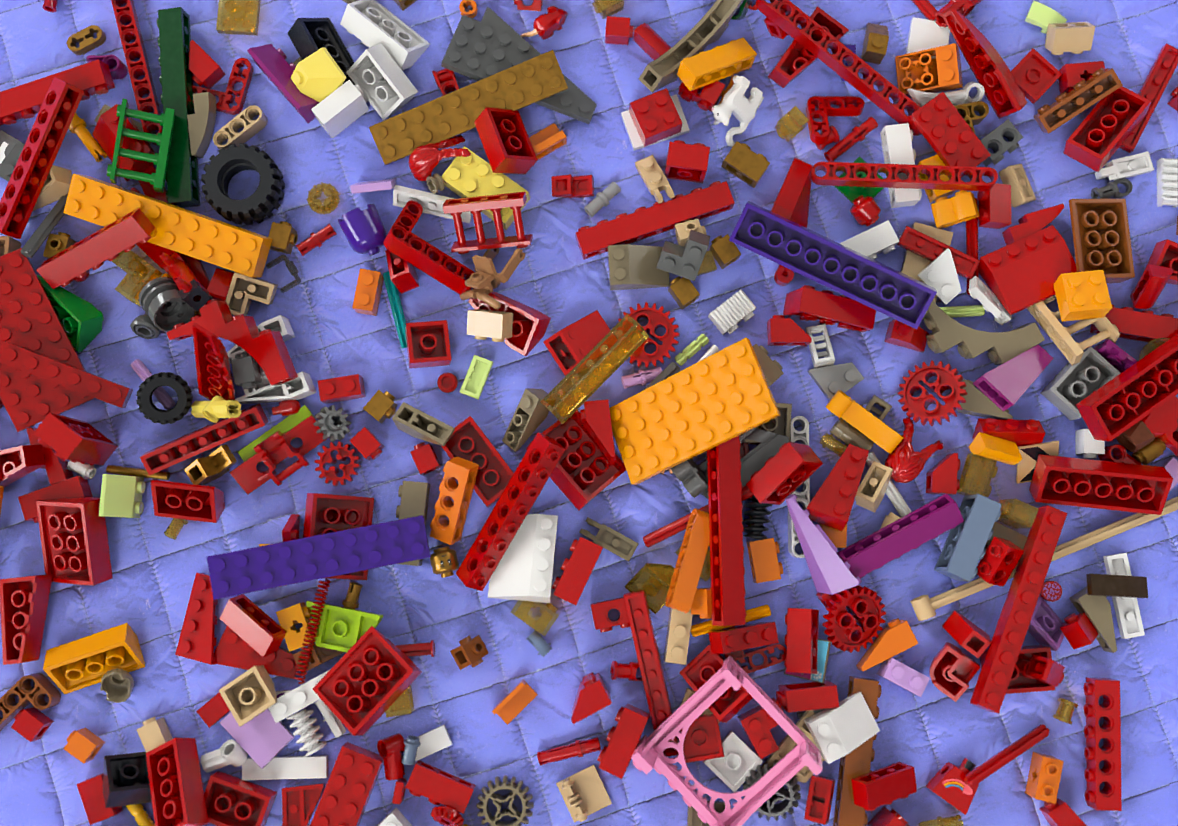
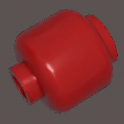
M861 195L853 200L852 203L854 205L851 207L850 212L859 225L870 226L880 218L878 215L881 210L873 197H863Z

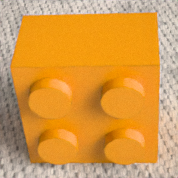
M1103 270L1064 273L1053 284L1062 322L1104 318L1112 309Z

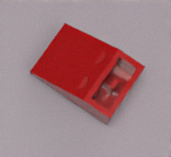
M598 310L561 329L543 341L567 377H571L619 344Z

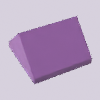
M1039 596L1028 631L1040 645L1051 647L1052 651L1059 650L1065 636L1060 629L1063 622L1043 598Z

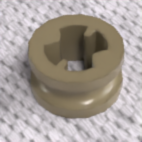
M438 173L433 174V177L428 176L426 178L428 188L433 194L438 193V190L443 191L445 189L444 181Z

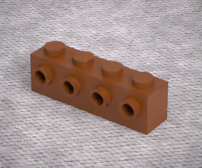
M1102 67L1091 74L1093 76L1091 79L1078 82L1073 86L1074 90L1068 94L1066 92L1060 94L1055 98L1056 102L1050 106L1046 104L1037 110L1038 113L1033 117L1043 133L1049 134L1123 86L1113 68L1104 69Z

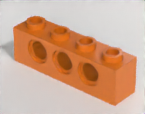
M457 456L448 460L444 465L443 471L445 473L443 481L439 486V499L435 503L434 509L436 511L430 523V537L448 545H453L461 540L479 468L478 464Z

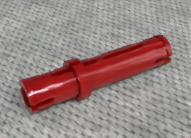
M869 117L859 127L855 126L850 134L824 153L826 160L834 162V160L858 141H863L868 133L878 127L876 120L873 117Z
M598 737L584 741L576 740L575 743L537 752L538 762L542 766L571 757L579 756L580 758L584 754L601 751V745Z

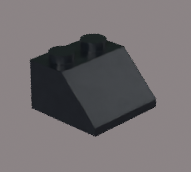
M146 752L104 756L103 795L105 808L151 802Z

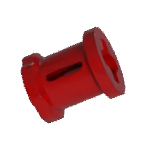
M829 126L830 133L826 143L815 144L818 149L823 150L825 146L833 142H839V134L834 126Z

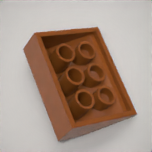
M1070 199L1069 207L1077 272L1103 270L1106 283H1121L1134 278L1126 199Z

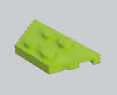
M312 600L306 601V606L310 608V612L311 610H318L312 608V606L320 605L314 604ZM325 603L323 604L324 608H321L323 612H321L319 628L316 629L318 632L315 633L317 637H314L316 639V646L347 653L371 626L375 628L383 619V615Z

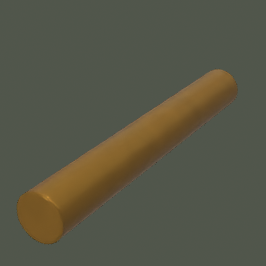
M108 465L106 468V472L112 474L161 480L170 479V472L159 471L149 476L146 469Z

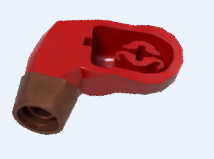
M1174 396L1116 437V440L1130 452H1137L1153 442L1155 438H1159L1178 457V397Z

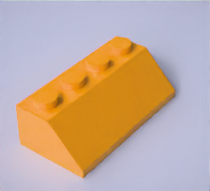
M125 623L46 650L43 670L60 690L67 694L100 683L102 676L107 671L118 668L129 673L145 667V661L137 635L129 624Z

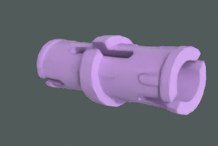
M661 367L646 371L638 370V373L621 376L623 388L627 389L636 385L644 386L648 382H652L662 372Z

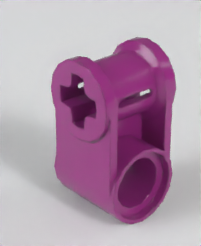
M89 55L86 57L88 63L99 59L108 64L113 80L123 79L128 73L127 66L115 55Z

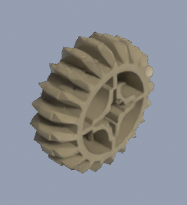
M504 775L503 782L500 781L499 777H496V784L489 780L487 783L489 788L483 786L481 791L484 794L478 795V799L482 802L476 805L478 809H483L478 812V817L485 816L481 823L486 824L489 822L488 826H522V823L528 824L529 820L527 817H531L533 814L529 809L534 807V803L527 802L533 798V795H525L529 791V787L521 789L523 781L520 780L518 784H515L516 777L514 776L511 782H508L507 775ZM501 789L512 790L505 796L494 793ZM516 795L522 801L523 809L521 813L513 803ZM489 798L493 800V804L497 807L494 816L488 807ZM510 799L508 806L509 809H507L506 807V809H502V811L500 812L502 806L501 802H508V800ZM505 815L511 816L512 818L516 817L511 821H500V819Z

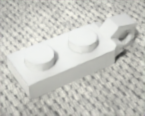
M1149 151L1111 160L1104 165L1105 168H1102L1099 172H1094L1096 180L1108 177L1109 181H1115L1154 171Z
M977 276L969 280L968 291L970 295L982 303L985 311L991 312L994 315V320L997 323L1003 325L1012 320V315H1009L995 294Z

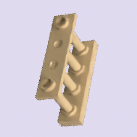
M1056 295L1027 308L1072 366L1080 362L1084 354L1083 350L1104 339H1110L1113 343H1116L1120 336L1118 328L1111 324L1106 316L1104 318L1080 320L1067 328L1063 327L1058 321L1061 318L1059 310L1053 312L1046 306V304L1057 299ZM1091 324H1094L1100 331V333L1080 343L1075 342L1070 336Z

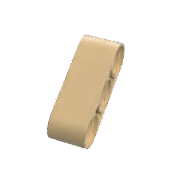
M251 105L219 129L213 136V142L219 150L221 148L229 149L228 146L232 144L239 147L240 143H246L267 125V117L258 106ZM259 115L258 119L252 120L254 116ZM244 127L241 132L237 133L239 128ZM228 139L225 145H221L224 140Z

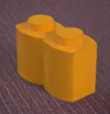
M961 190L956 192L952 198L941 197L935 200L936 203L931 204L935 224L939 229L979 217L974 193L971 191Z

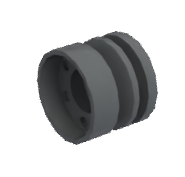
M159 277L149 281L139 293L138 300L153 324L159 330L165 332L173 330V326L176 324L190 322V318L195 313V310L182 300L178 293L180 290L174 280L169 277Z

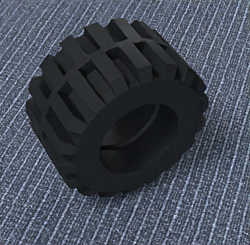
M160 372L148 377L141 383L137 391L136 402L139 405L140 413L142 412L145 415L144 417L152 420L153 423H161L162 425L172 424L182 419L189 411L193 399L191 388H189L186 380L184 381L181 376L170 372ZM160 386L173 388L178 396L176 405L169 410L157 408L152 401V394L155 389Z

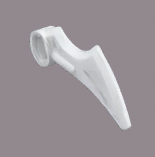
M969 82L962 90L944 92V94L956 106L980 101L984 96L985 90L980 83ZM976 87L978 90L976 96L970 98V89ZM908 88V93L912 100L920 107L940 94Z

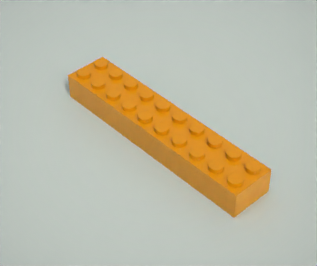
M73 173L63 213L105 227L133 210L140 208L155 227L150 234L152 237L147 242L251 278L262 277L272 238L87 175Z

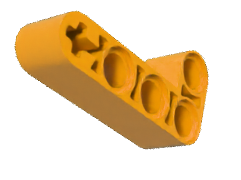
M839 389L825 406L833 414L844 419L890 454L904 438Z

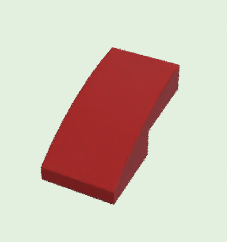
M571 174L551 176L553 197L594 196V177L592 175L572 177Z

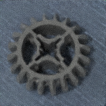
M768 762L765 763V768L757 765V771L750 770L751 776H746L745 781L747 783L743 784L744 790L754 785L772 768L769 767ZM796 776L792 777L785 784L788 789L782 786L767 800V804L764 803L755 811H758L759 818L766 815V820L769 821L770 816H774V819L778 821L779 815L785 819L787 817L786 812L790 814L794 812L793 807H798L797 800L801 798L799 793L800 785L796 784L798 782ZM779 800H782V801H783V802H781V803H779V804H774L776 801H779Z

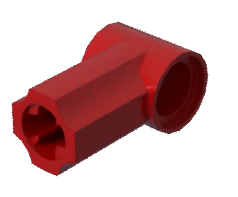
M1120 444L1105 446V454L1098 455L1101 461L1140 464L1127 454L1126 449Z
M398 733L381 739L377 743L379 755L383 758L387 780H398L405 775L404 764L401 762L405 744L403 736Z

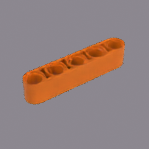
M697 508L693 509L690 514L665 601L667 607L684 613H688L692 606L710 543L709 513Z

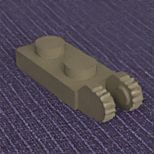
M587 517V524L595 526L599 531L596 536L585 529H581L579 533L629 562L639 543Z

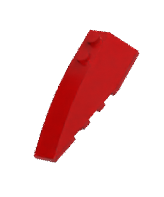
M955 8L942 15L976 79L983 85L985 95L997 117L1002 118L1021 110L1027 104L1025 94L1019 88L1015 75L1010 72L997 50Z
M194 323L192 329L199 394L210 401L216 395L225 400H235V389L229 357L224 345L215 334Z

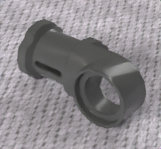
M1118 179L1102 188H1093L1091 190V198H1124L1131 193L1133 186L1128 179ZM1118 184L1125 185V193L1119 192Z

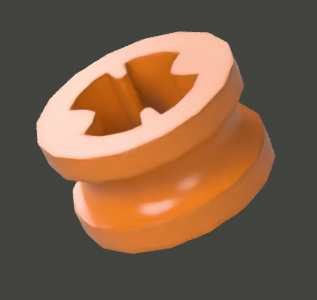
M474 0L461 1L459 5L461 15L474 18L478 12L476 2ZM471 6L472 11L469 9V12H466L465 7Z

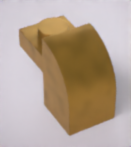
M225 444L221 445L209 456L196 459L184 470L192 484L204 485L229 471L228 468L235 464L237 460L228 445Z

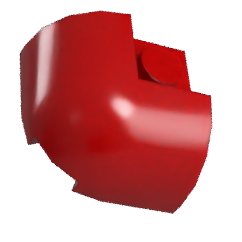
M946 642L934 657L930 665L929 675L932 683L938 690L957 702L969 687L968 682L981 667L977 662L965 655L961 649Z

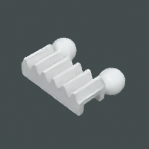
M1160 158L1157 160V207L1163 205L1178 207V159Z

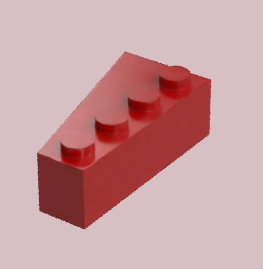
M818 6L810 15V18L837 40H840L849 31V29ZM811 35L812 39L814 41H817L816 37L814 35ZM794 39L768 77L784 88L818 58Z
M53 574L0 579L3 665L39 660Z

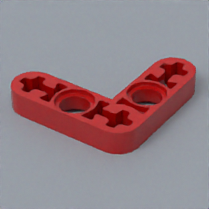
M239 58L233 64L226 92L199 86H192V91L194 94L196 92H209L214 96H218L219 101L216 104V111L232 115L239 114L245 103L254 68L248 59ZM245 64L247 66V69H243L242 72L240 70V67H244ZM242 82L243 88L235 91L233 89L234 84ZM187 92L188 101L191 102L190 96ZM234 99H235V102H236L237 106H233V107L231 108V107L229 106V103L233 104Z
M815 96L809 98L806 114L811 141L815 144L826 143L830 133L828 116H859L863 112L864 100L855 96ZM830 105H837L839 108H833ZM813 119H821L822 122H816Z
M776 643L746 653L743 650L725 653L724 657L726 659L731 656L735 661L738 660L739 663L746 662L744 658L747 657L751 668L748 669L747 665L741 667L748 674L783 662L787 655V650L783 645ZM776 647L778 650H782V653L779 654L780 658L777 659L776 656L769 657L771 661L768 662L764 651L767 650V654L775 652L774 648ZM761 654L763 662L760 665H754L752 663L753 655Z

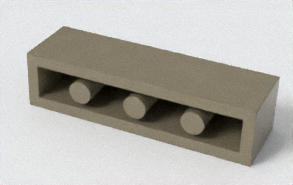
M403 481V485L399 486L398 497H401V504L397 506L396 518L401 520L423 515L426 527L430 493L429 483ZM422 559L398 564L422 566Z

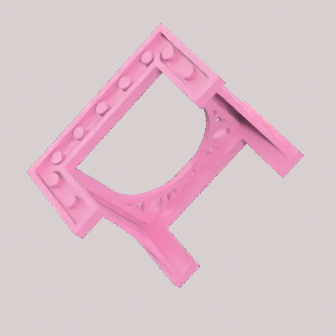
M731 656L724 660L721 669L648 737L644 735L639 740L631 757L634 766L639 771L643 770L646 775L653 768L658 774H663L668 779L669 786L674 791L678 790L682 794L684 802L689 807L693 806L698 812L697 815L700 820L708 823L710 826H742L759 807L805 765L816 776L823 770L821 751ZM732 686L737 691L743 686L797 745L751 787L734 793L717 792L701 784L690 772L684 758V739L688 728L694 720L727 689ZM675 736L679 738V743L669 742L670 739L674 740ZM666 748H675L679 755L675 758H668L664 755L663 751ZM679 762L682 768L678 770V767L673 764ZM689 780H693L694 785H691ZM704 794H708L711 797L710 803L707 802L706 797L703 798ZM717 798H721L725 802V810L721 813L717 812L714 808V802ZM730 799H735L737 802L733 803L734 807L731 809Z

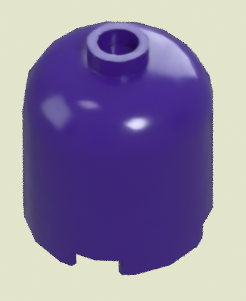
M368 204V209L362 211L359 207L342 215L343 220L338 219V222L351 248L359 254L368 253L369 256L380 252L379 248L384 245L383 242L387 233L376 206Z

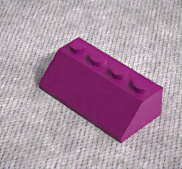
M272 44L249 48L247 51L258 67L308 124L316 117L311 109L319 104V102L302 94L290 77L296 66L292 62L290 64L287 63L285 60L287 56L280 48L276 50Z

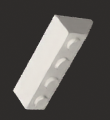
M359 0L347 4L340 23L350 34L361 40L365 46L372 47L381 43L402 71L412 67L430 45L428 41L376 0Z

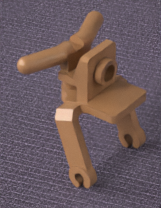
M500 248L487 249L483 257L474 255L472 259L475 265V273L465 281L466 286L474 289L462 293L460 299L478 298V300L487 303L494 309H499L501 303L488 294L493 292V289L497 288L500 282L505 283L509 280L519 263L525 258V253H522L523 250L517 248L501 273L496 272L492 261L499 253Z

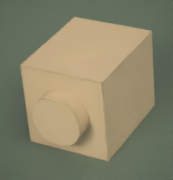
M154 716L142 722L143 727L136 729L146 753L173 739L164 717L156 720Z

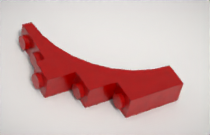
M209 300L205 306L199 309L201 315L190 318L191 321L186 324H176L173 326V330L166 332L169 340H183L193 336L192 325L197 323L217 337L227 339L243 348L260 365L271 385H282L298 378L280 331L266 329L259 332L253 316L239 314L232 317L225 301Z

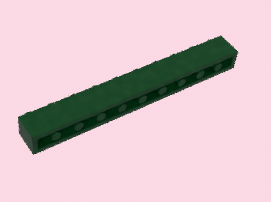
M181 7L158 10V18L156 20L159 28L157 41L160 47L158 60L161 66V103L163 105V114H165L166 108L175 109V122L165 179L168 189L166 191V199L169 204L181 208L200 206L198 159L191 155L187 115L195 114L194 92L192 91L193 74L189 70L190 16ZM187 92L190 96L191 102L188 101Z

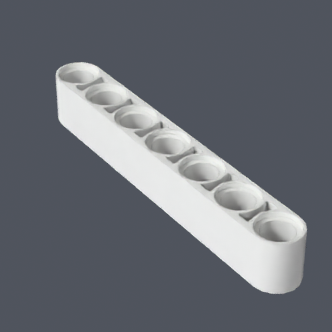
M796 416L791 419L790 442L799 441L801 444L809 445V422L803 416ZM795 421H799L802 424L801 431L795 430L793 426ZM810 477L802 484L803 490L800 493L796 490L792 493L797 496L796 501L803 505V510L810 503ZM788 509V551L795 558H805L803 552L800 555L795 552V546L800 541Z

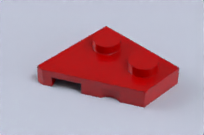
M324 784L282 788L283 826H308L324 789Z

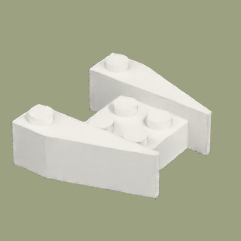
M282 315L264 321L257 326L259 332L266 329L280 331L284 342L295 338L289 319ZM235 345L227 352L230 364L231 360L251 356L238 345ZM260 367L262 383L255 384V388L243 389L245 395L235 400L242 404L282 402L284 400H300L317 392L308 373L302 371L297 373L298 378L282 385H271L265 372Z

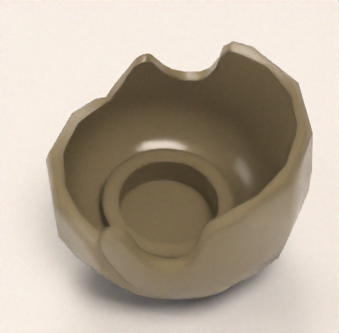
M113 669L107 671L102 676L100 690L106 692V699L115 703L125 702L132 694L135 684L134 679L126 670Z

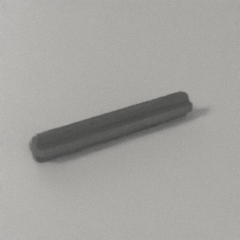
M67 196L60 198L23 246L21 253L25 257H33L65 213L63 212Z

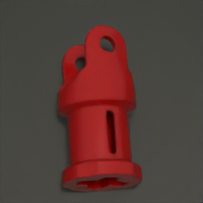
M612 661L611 679L626 678L629 681H642V677H636L639 663L630 662L629 664Z

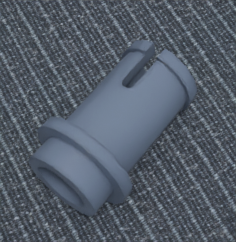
M537 630L526 638L539 652L538 655L541 654L544 657L552 649L551 643L548 644Z
M407 736V739L404 740L405 749L401 762L406 765H415L417 749L421 743L418 737Z

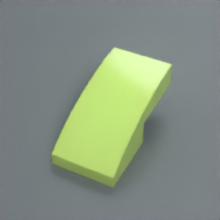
M1033 1L1025 22L1041 27V32L1047 34L1048 24L1066 23L1067 19L1050 7Z

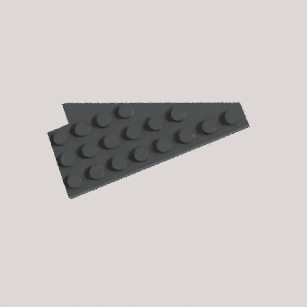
M487 7L481 22L462 15L442 60L441 67L479 81L541 54L494 11ZM564 74L568 89L536 102L538 105L590 124L597 105Z

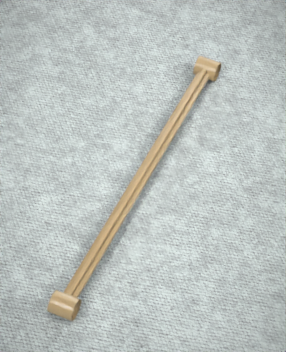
M1178 496L1165 502L1161 515L1136 513L1056 546L1051 562L1178 510ZM1018 563L1008 579L1014 577ZM980 577L929 598L928 595H922L912 599L910 602L918 621H923L934 617L936 609L994 586V584H989Z

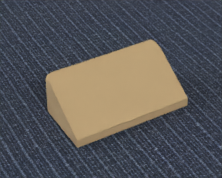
M1022 164L1008 166L999 172L1002 183L1011 185L1012 207H1018L1036 200Z

